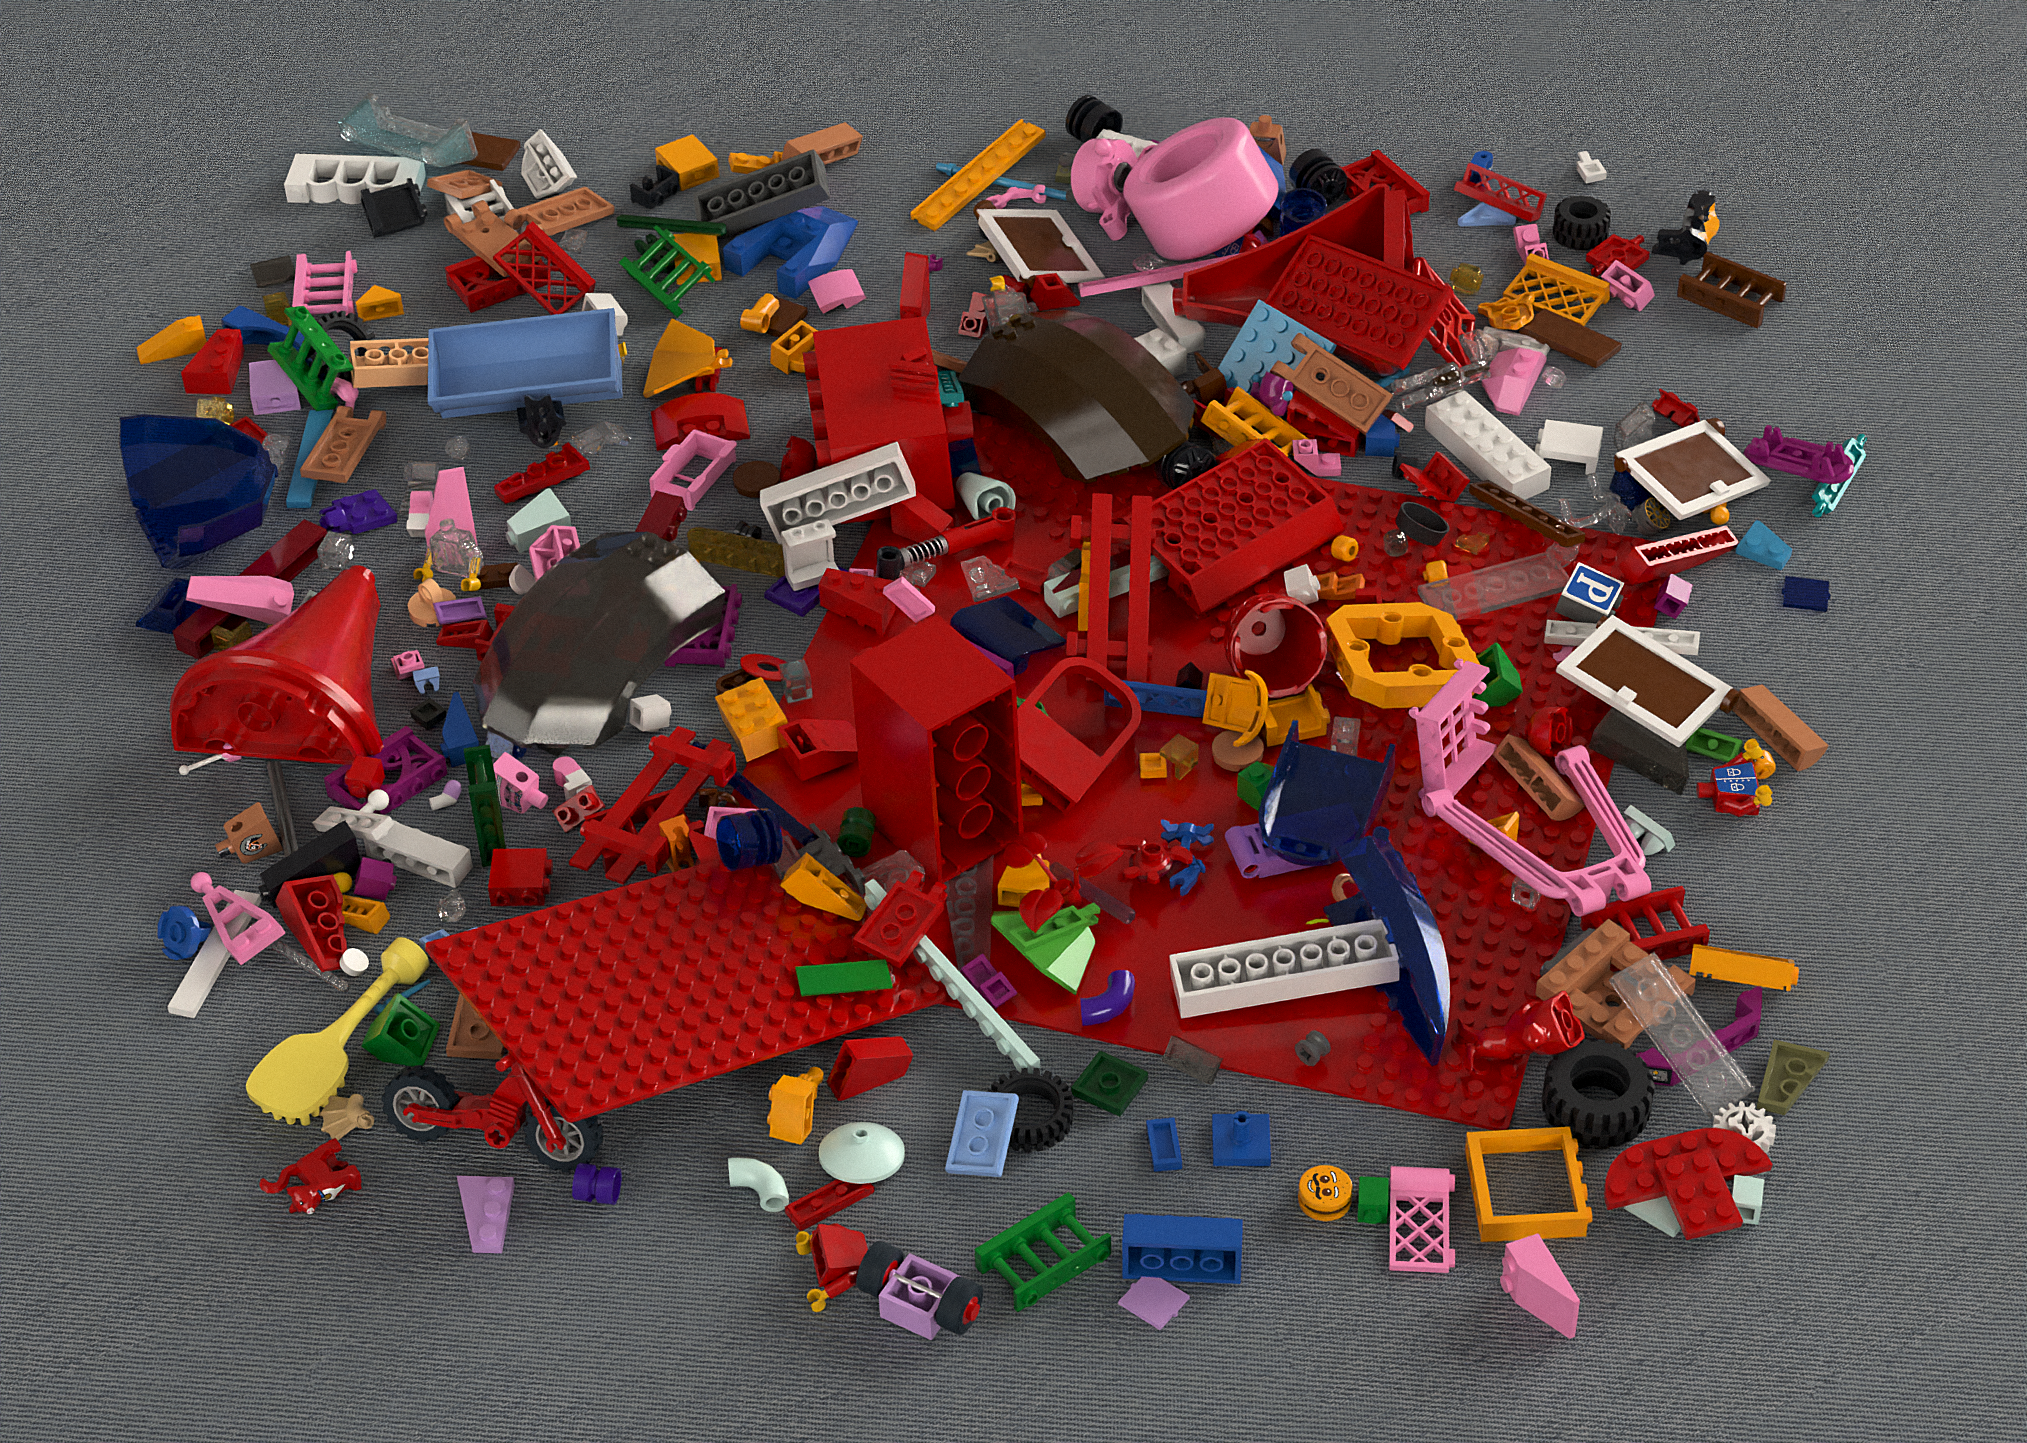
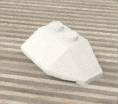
M541 129L525 142L521 174L535 198L540 199L562 192L577 178L563 153Z

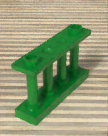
M656 225L654 230L660 235V238L637 261L631 262L624 256L618 263L636 282L678 318L683 313V310L678 306L679 300L703 276L712 283L715 279L710 274L712 269L704 261L699 263L674 241L675 236L668 229L663 231ZM666 244L672 247L649 272H642L644 270L643 267ZM680 254L684 260L661 283L658 281L655 284V277ZM691 265L697 269L673 294L671 292L668 295L666 294L668 292L667 288Z
M305 306L285 308L284 312L292 321L290 329L284 341L270 343L267 350L316 411L335 409L338 401L331 394V387L338 372L352 371L354 367ZM300 331L305 338L297 352L293 347V343ZM312 346L317 354L310 368L305 359ZM323 362H325L330 369L322 383L317 375Z
M1069 1192L974 1249L975 1267L981 1274L986 1273L990 1269H996L1015 1289L1013 1291L1014 1309L1017 1313L1026 1307L1033 1306L1046 1294L1096 1263L1105 1261L1111 1255V1235L1107 1232L1098 1239H1095L1075 1219L1076 1201ZM1066 1225L1085 1247L1072 1254L1052 1231ZM1038 1240H1043L1062 1261L1048 1268L1028 1246ZM1015 1254H1019L1038 1276L1024 1283L1008 1266L1005 1260Z

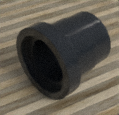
M1395 453L1392 463L1393 477L1403 476L1404 472L1399 468L1402 463L1418 468L1417 458L1404 457L1402 454Z

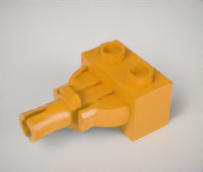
M803 320L799 321L771 344L770 363L787 375L792 371L805 373L802 352L815 351L813 332L818 330Z
M811 1067L806 1074L802 1073L798 1077L783 1075L776 1084L771 1086L769 1100L772 1101L767 1117V1124L770 1125L769 1137L801 1145L811 1133L814 1100L817 1097L818 1085L823 1081L824 1076L820 1068Z

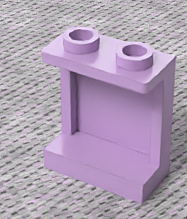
M276 360L249 363L250 398L254 415L301 409L298 388Z

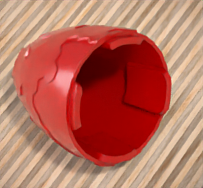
M1263 593L1248 598L1231 612L1224 631V650L1231 668L1239 678L1250 680L1244 673L1245 670L1252 671L1258 674L1265 682L1269 698H1281L1282 696L1296 694L1304 690L1319 674L1326 657L1327 635L1318 616L1305 606L1303 602L1279 593ZM1258 621L1263 622L1264 629L1258 634L1253 633V624Z

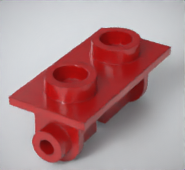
M1661 388L1659 389L1661 398L1659 400L1655 399L1652 403L1655 412L1666 418L1674 413L1670 418L1671 421L1682 428L1694 424V421L1696 423L1700 422L1698 409L1689 402L1684 403L1673 392L1667 393Z

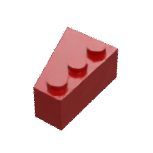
M1297 390L1294 391L1287 407V423L1308 439H1316L1318 450L1340 453V455L1355 458L1362 441V432Z

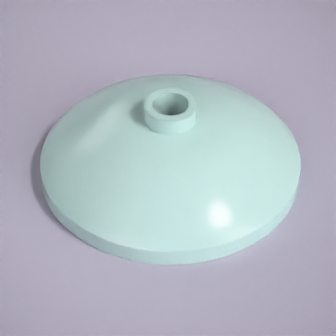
M853 1122L842 1125L828 1133L819 1146V1161L823 1169L836 1179L856 1184L873 1183L890 1177L899 1170L905 1158V1148L901 1138L887 1127L871 1122Z

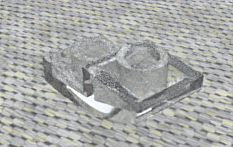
M267 434L260 446L261 455L253 467L254 476L278 477L288 453L291 441L290 436Z

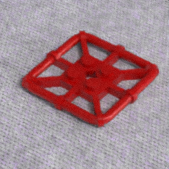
M1416 257L1413 259L1412 273L1451 287L1448 283L1442 281L1429 266L1425 258ZM1453 293L1432 326L1437 331V335L1435 336L1429 330L1425 339L1432 345V350L1436 354H1439L1453 370H1458L1461 373L1460 379L1466 380L1470 377L1464 378L1462 372L1472 369V357L1476 349L1474 344V322L1476 319ZM1461 324L1466 326L1465 332L1461 329ZM1447 344L1450 346L1453 355L1446 348Z

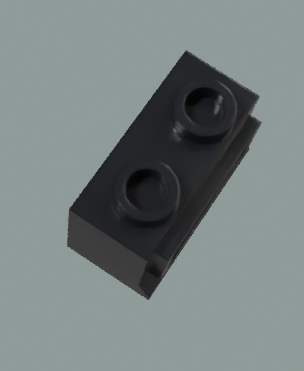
M658 164L656 166L657 181L653 183L652 178L644 176L642 179L643 189L633 183L630 185L631 202L638 203L649 209L654 208L656 205H662L667 197L678 193L680 189L678 173Z

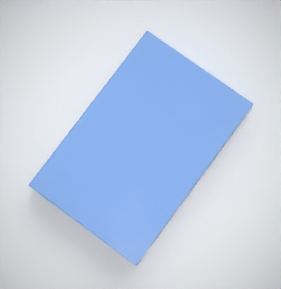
M963 1090L945 1167L948 1173L990 1177L1002 1176L1019 1100L1016 1094Z

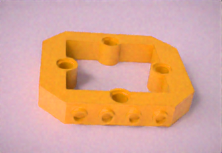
M1421 602L1343 605L1326 619L1327 650L1330 656L1333 657L1350 695L1380 708L1424 707L1458 671L1454 666V662L1458 658L1463 659V663L1470 661L1480 665L1476 658V653L1472 651L1468 639L1464 637L1460 625L1456 623L1452 614ZM1429 637L1439 654V664L1447 670H1433L1429 666L1415 664L1411 665L1407 672L1374 673L1368 662L1370 645L1361 639H1377L1383 644L1394 645L1398 644L1401 638Z

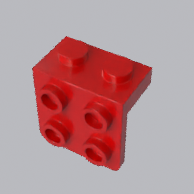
M1436 451L1424 470L1404 463L1399 467L1404 472L1403 476L1405 479L1419 486L1417 490L1426 497L1432 495L1440 502L1446 500L1455 503L1470 482V479L1443 453Z

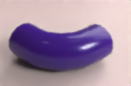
M1127 970L1112 972L1108 976V987L1105 992L1090 998H1080L1082 1026L1105 1023L1124 1012L1132 1002L1135 988V978L1131 972Z

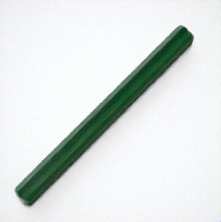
M623 214L616 217V225L622 228L654 230V227L657 225L663 231L668 229L670 232L723 236L727 233L726 224Z

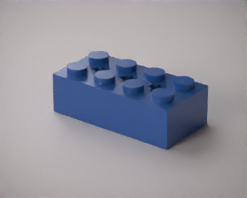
M1124 1214L1122 1279L1154 1277L1162 1278L1165 1281L1241 1284L1243 1219Z

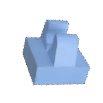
M437 666L412 671L414 685L420 695H425L424 686L427 682L433 685L434 692L439 691L440 676Z

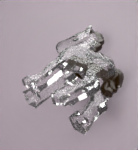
M1486 360L1458 368L1455 362H1450L1404 379L1394 380L1393 383L1389 384L1394 396L1429 384L1432 385L1431 387L1400 397L1401 401L1395 402L1398 414L1459 393L1464 385L1491 377V372L1488 371L1490 366H1487Z

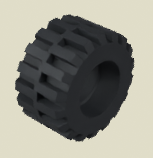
M1579 195L1563 199L1555 207L1553 224L1555 240H1558V243L1561 245H1566L1567 248H1574L1575 250L1594 249L1609 236L1611 210L1602 200L1595 199L1592 196Z

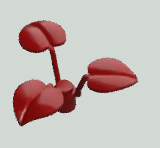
M1026 832L1013 838L1007 844L1003 856L1006 864L1015 869L1023 868L1035 859L1055 885V889L1045 888L1044 891L1034 889L1022 898L1019 911L1024 923L1036 933L1043 923L1057 913L1061 906L1063 909L1072 905L1075 908L1079 907L1082 903V897L1078 892L1081 889L1079 875L1081 878H1091L1100 874L1124 854L1123 851L1116 846L1101 841L1087 844L1075 857L1077 866L1073 869V883L1068 879L1057 881L1040 856H1038L1047 847L1046 840L1041 834Z

